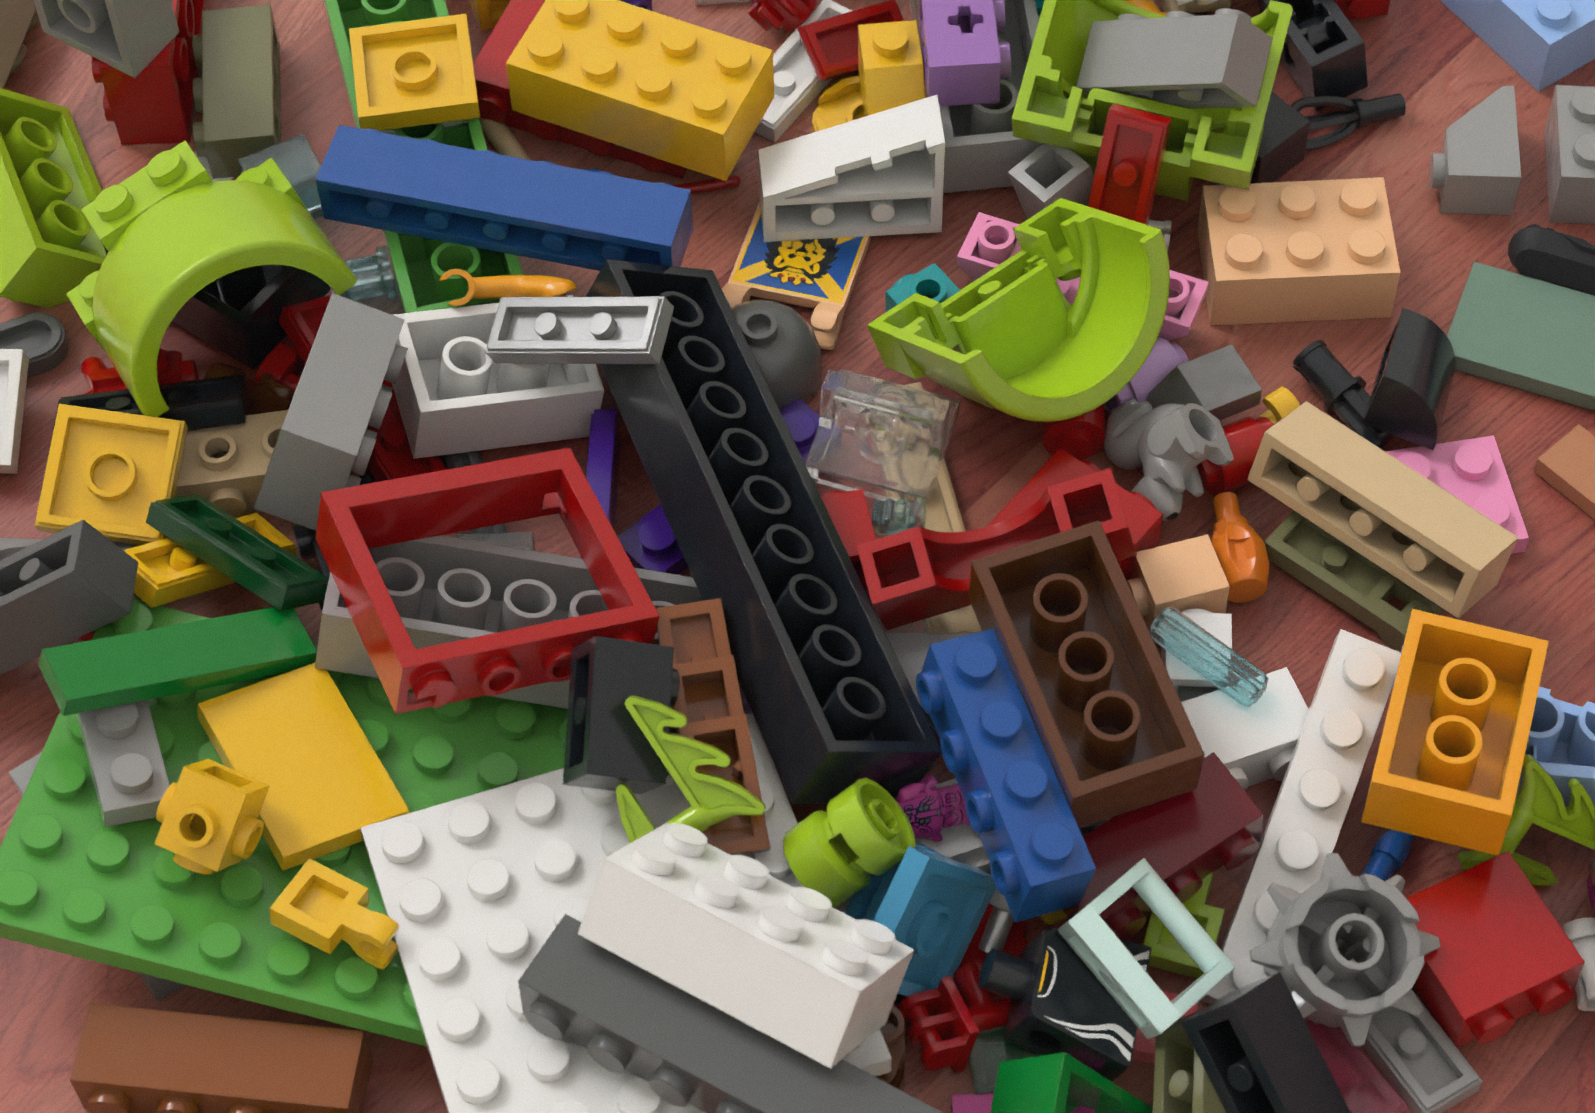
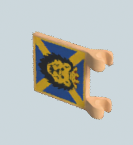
M759 202L728 283L722 288V291L730 308L737 304L749 302L751 296L814 308L811 326L814 329L819 347L821 349L833 350L838 340L845 309L872 236L764 242Z

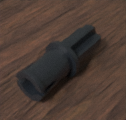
M1318 340L1308 345L1294 359L1293 368L1300 372L1325 401L1323 408L1328 415L1337 414L1349 429L1380 449L1388 444L1394 435L1362 424L1370 399V395L1364 390L1366 386L1365 380L1359 376L1353 377L1326 347L1327 344L1323 340Z

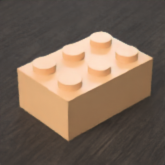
M1384 177L1250 183L1249 190L1229 185L1203 186L1197 233L1203 277L1205 281L1209 282L1206 299L1210 326L1389 318L1392 316L1400 277V267Z

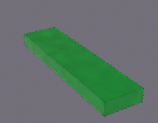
M276 607L45 648L41 651L38 666L62 715L66 716L283 674L315 663L317 650L294 608L280 611Z

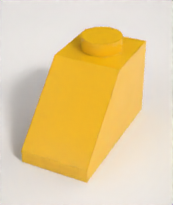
M916 20L858 25V73L865 117L925 98L923 61Z

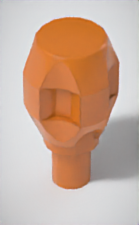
M1232 492L1220 493L1212 500L1217 522L1213 526L1214 532L1211 537V543L1230 586L1228 601L1234 603L1250 602L1261 597L1268 587L1269 558L1266 545L1253 527L1248 524V520L1241 516L1237 495Z

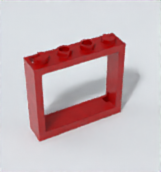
M571 448L321 492L315 539L395 714L434 707L435 709L456 701L485 695H501L518 688L552 681L563 682L569 680L572 649L595 636L653 644L659 614ZM559 513L609 609L415 649L369 549ZM409 689H412L414 693L408 694Z

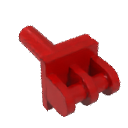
M967 964L960 967L954 972L953 979L951 976L942 977L938 988L907 996L897 1005V1008L904 1017V1022H910L912 1026L908 1031V1035L913 1045L922 1046L924 1050L920 1059L927 1070H937L951 1066L954 1074L964 1072L978 1034L1006 1026L1011 999L1005 997L995 1000L990 991L979 988L980 970L976 964Z

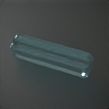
M1165 608L1153 621L1150 632L1153 641L1242 706L1251 707L1264 694L1269 680L1266 673L1176 608Z

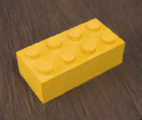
M545 0L506 62L513 111L723 181H727L774 99L773 50L619 0Z

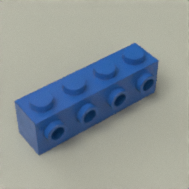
M994 628L930 644L921 673H918L916 677L918 697L924 711L930 714L940 739L944 762L949 771L955 775L965 800V809L972 829L980 836L990 860V870L994 884L999 893L1004 895L1015 923L1079 905L1096 867Z

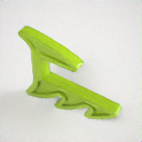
M634 695L626 699V708L691 805L667 821L668 823L688 825L703 832L710 826L735 815L763 814L766 808L764 802L740 784L722 776L696 769L699 765L727 767L731 761L728 754L693 738L664 730L665 726L684 727L687 724L686 715L660 702ZM625 782L618 784L615 792L620 817L629 842L632 843L655 830L656 826L629 785Z
M1526 754L1522 765V784L1515 799L1512 817L1500 854L1509 851L1532 885L1552 886L1557 882V878L1552 870L1546 865L1514 852L1532 823L1595 850V807L1580 781L1576 778H1571L1568 781V788L1570 790L1569 806L1565 808L1562 795L1550 774L1532 755ZM1476 850L1462 851L1458 854L1457 859L1461 867L1467 870L1496 855Z

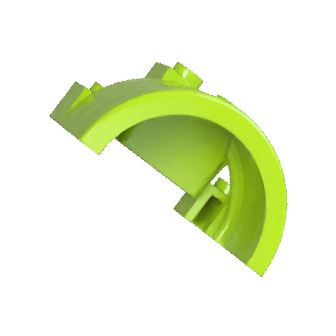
M1044 0L1012 116L1013 137L1071 149L1091 166L1092 172L1095 174L1108 110L1114 103L1172 118L1155 194L1188 201L1193 178L1249 190L1263 136L1265 115L1293 8L1290 4L1270 0L1268 7L1261 14L1251 18L1252 24L1272 37L1256 107L1188 109L1099 88L1092 89L1087 96L1083 93V89L1076 87L1092 21L1118 20L1121 14H1136L1146 18H1163L1166 16L1139 8L1123 0Z
M184 140L171 150L163 151L154 156L147 166L118 185L104 189L94 201L81 209L96 235L108 250V253L100 270L89 274L80 285L66 294L86 328L108 355L144 416L159 417L169 410L160 392L157 380V357L163 336L177 312L205 286L229 273L261 265H284L305 270L325 281L339 296L356 285L358 280L316 223L272 157L259 166L244 171L236 180L213 181L186 140Z
M1060 198L1013 229L1022 249L1021 251L942 303L915 293L867 324L885 367L915 380L929 377L934 382L961 394V396L1019 419L1035 422H1054L1071 419L1096 409L1119 393L1140 370L1152 351L1163 325L1169 297L1170 271L1165 240L1161 229ZM1080 277L1073 305L1069 304L1055 279L1069 281Z

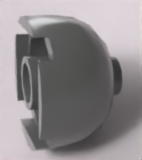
M753 300L732 307L731 310L780 412L798 398L805 402L812 393L813 398H815L821 386L822 354L812 326L794 309L776 301Z

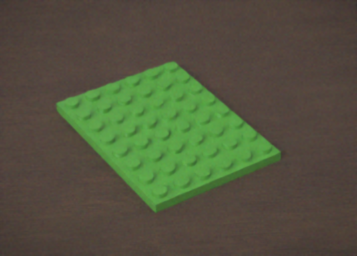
M133 599L130 614L122 617L117 622L109 623L96 629L92 640L210 618L164 606L150 608L144 601ZM327 670L407 805L409 813L564 768L568 712L566 708L485 695L447 703L435 709L434 707L395 714L379 678ZM281 674L148 699L169 784L178 782L184 766L205 759H211L223 765L197 718L198 703ZM409 689L408 694L414 693L413 690ZM60 711L0 847L1 938L427 1046L398 952L385 969H380L361 959L344 940H341L333 952L328 954L271 924L270 907L305 863L282 871L265 838L261 835L257 847L248 859H242L241 862L218 872L214 871L213 874H200L179 866L173 861L175 853L154 844L162 825L161 822L156 820V817L104 827L77 715L63 716ZM364 841L314 859V861L367 887L369 890V905L366 908L386 915Z

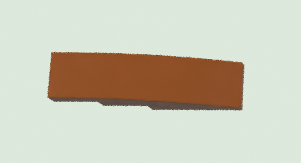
M721 598L656 608L659 614L656 629L659 645L674 647L673 668L677 669L680 677L679 694L672 709L687 717V724L684 727H674L675 734L693 738L728 754L731 761L727 767L699 765L696 769L722 776L740 784L762 801L747 715L743 711L734 656L730 652ZM764 812L761 815H735L710 826L702 832L707 837L708 844L730 855H746L770 851Z

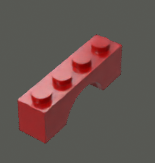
M1111 468L1049 486L1045 489L1039 500L1031 507L1012 518L991 526L962 532H937L917 526L856 545L872 605L886 631L970 606L971 561L1098 520L1117 561L1137 555Z

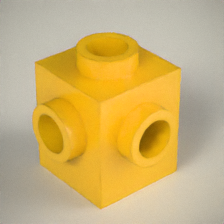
M205 759L184 766L178 782L172 783L167 788L159 803L156 820L161 822L162 825L154 844L175 853L173 861L179 866L200 874H213L214 871L218 872L241 862L242 859H248L257 847L263 832L264 822L257 818L270 785L211 759Z

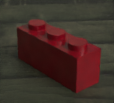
M1213 752L1203 760L1196 790L1115 816L1083 837L1096 870L1080 904L1062 910L1071 919L1143 858L1146 859L1181 903H1184L1198 892L1203 885L1202 879L1222 866L1226 870L1234 869L1255 854L1259 848L1258 842L1261 841L1263 813ZM1131 887L1100 913L1099 916L1119 940L1126 941L1146 923L1145 917L1153 911L1135 889Z

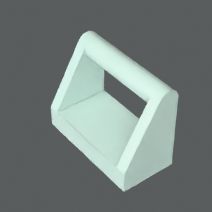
M1145 858L1141 859L1057 929L1147 1039L1163 1033L1235 968ZM1131 887L1135 889L1204 972L1202 976L1172 1001L1167 998L1099 916L1100 913Z

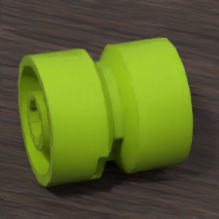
M867 778L856 781L831 799L827 806V812L823 810L813 812L787 831L783 838L784 854L798 881L803 887L813 889L825 895L831 901V907L841 905L868 886L872 877L871 874L876 876L885 874L899 864L908 846L916 847L914 831L900 805L887 790L877 782Z

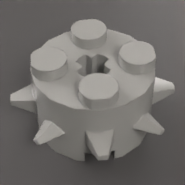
M1330 853L1325 856L1319 881L1303 893L1274 882L1267 888V892L1279 909V912L1267 934V942L1251 949L1249 952L1251 962L1264 966V973L1267 977L1279 972L1281 973L1303 1018L1306 1017L1314 1023L1324 1024L1329 1028L1341 1027L1351 1046L1357 1047L1365 1045L1371 1018L1388 1007L1392 1006L1417 1017L1422 1013L1424 1008L1412 988L1424 965V955L1440 948L1439 937L1417 930L1415 923L1419 921V917L1414 907L1402 894L1405 884L1402 876L1397 874L1386 881L1369 874H1363L1360 877L1352 876L1339 854ZM1339 939L1345 941L1349 946L1345 958L1338 951L1336 941Z

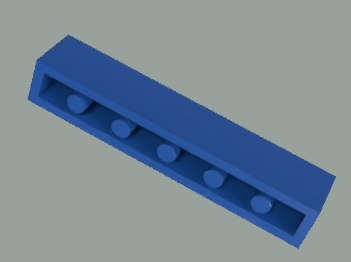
M338 125L315 179L324 219L601 271L607 259L681 267L694 229L691 190L675 187L668 183H652L619 177L608 172H592L559 166L549 161H532L505 156L489 150L478 151L451 146L430 139L419 140L386 134L375 129H359Z

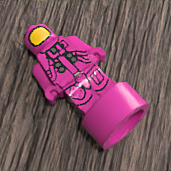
M929 775L925 777L923 782L911 783L901 788L895 800L907 816L915 838H931L934 842H939L943 840L940 833L942 831L941 827L946 828L960 824L970 825L966 814L965 800L959 785L953 784L936 788L937 780L934 776Z

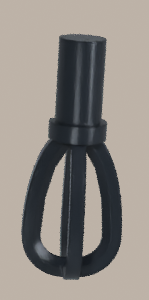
M1400 93L1363 100L1362 98L1349 100L1336 96H1312L1298 99L1291 105L1298 112L1303 108L1316 106H1334L1345 109L1343 111L1306 116L1310 120L1309 130L1345 123L1342 127L1326 135L1307 139L1306 149L1326 146L1349 135L1355 128L1366 127L1368 123L1402 117L1406 112L1405 101Z

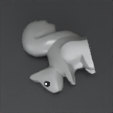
M1132 399L1117 407L1110 414L1105 425L1104 450L1108 460L1122 470H1133L1143 467L1144 477L1131 492L1140 493L1148 498L1156 509L1163 513V521L1174 520L1179 516L1182 510L1185 488L1195 497H1200L1204 493L1202 480L1196 467L1198 464L1208 459L1217 465H1228L1234 460L1219 419L1195 403H1188L1186 405L1169 403L1153 409L1148 401L1138 403L1136 399Z

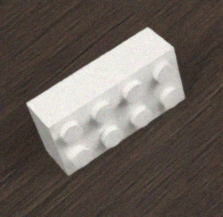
M668 822L604 858L578 931V935L830 1069L886 1024L914 953V949L895 940L894 933L886 926L871 920H856L831 907V901L820 892L805 887L794 888L769 875L768 868L761 862L743 855H730L708 844L707 837L699 830L688 825L670 824Z

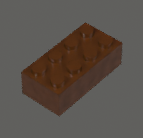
M1098 520L971 561L969 586L971 606L982 631L993 628L1078 827L1082 828L1196 790L1205 754L1100 521Z

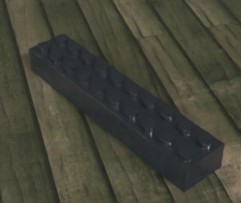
M607 259L586 297L665 296L674 306L659 364L599 365L702 600L721 598L730 652L734 656L738 682L791 803H829L835 796L863 778L877 782L895 799L901 788L911 783L920 782L941 755V748L713 270Z

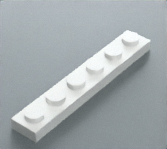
M1343 629L1337 634L1221 951L1235 968L1204 995L1202 1001L1211 1004L1231 991L1267 977L1264 973V966L1251 962L1249 952L1251 949L1267 942V934L1279 912V909L1267 892V888L1274 882L1303 893L1319 881L1325 856L1333 853L1396 678L1401 652Z

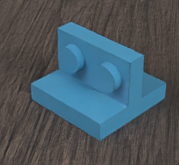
M915 840L916 847L908 846L902 861L895 867L879 876L871 874L872 877L869 885L852 896L844 913L856 920H871L886 926L894 933L895 940L914 949L898 994L906 996L938 988L942 977L951 976L953 979V974L958 969L996 889L992 875L951 860Z

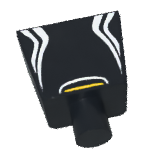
M1045 928L1023 948L1020 957L992 948L982 964L978 986L981 989L1011 999L1005 1027V1034L1010 1042L1036 1056L1066 1052L1111 1082L1131 1067L1137 1026L1058 932L1057 929L1059 928ZM1120 940L1147 972L1152 947Z

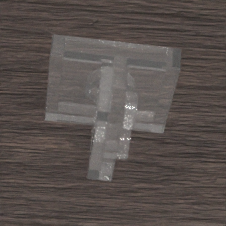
M828 369L821 388L819 428L805 462L813 482L845 491L863 489L865 496L925 512L959 414L960 400L840 369V372Z

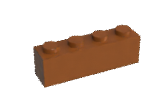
M90 1003L70 1082L84 1109H88L91 1113H362L373 1058L365 1033L359 1030Z

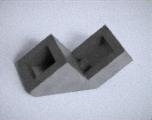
M1231 344L1177 365L1149 392L1145 401H1148L1153 409L1169 403L1184 405L1195 403L1205 408L1219 420L1260 405L1262 388Z

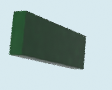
M199 494L151 502L146 519L147 524L280 611L324 602L329 581L328 577Z

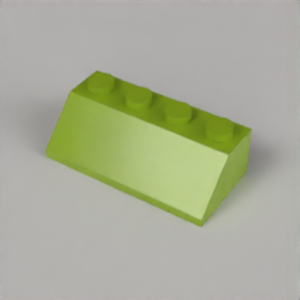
M0 88V297L13 302H24L51 308L69 302L70 300L66 293L80 285L89 274L100 270L106 257L102 242L81 210L94 201L99 193L102 192V189L69 108Z

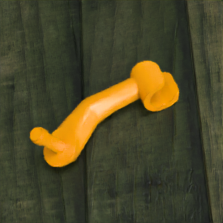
M458 268L448 270L439 279V281H443L451 276H459L466 281L468 291L465 297L447 303L454 307L464 305L471 298L567 297V292L578 289L571 280L543 275L472 277L465 270Z

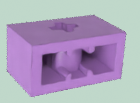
M919 0V24L927 97L938 95L939 106L1000 103V78H1011L1009 42H998V33H1005L1006 29L1004 0Z

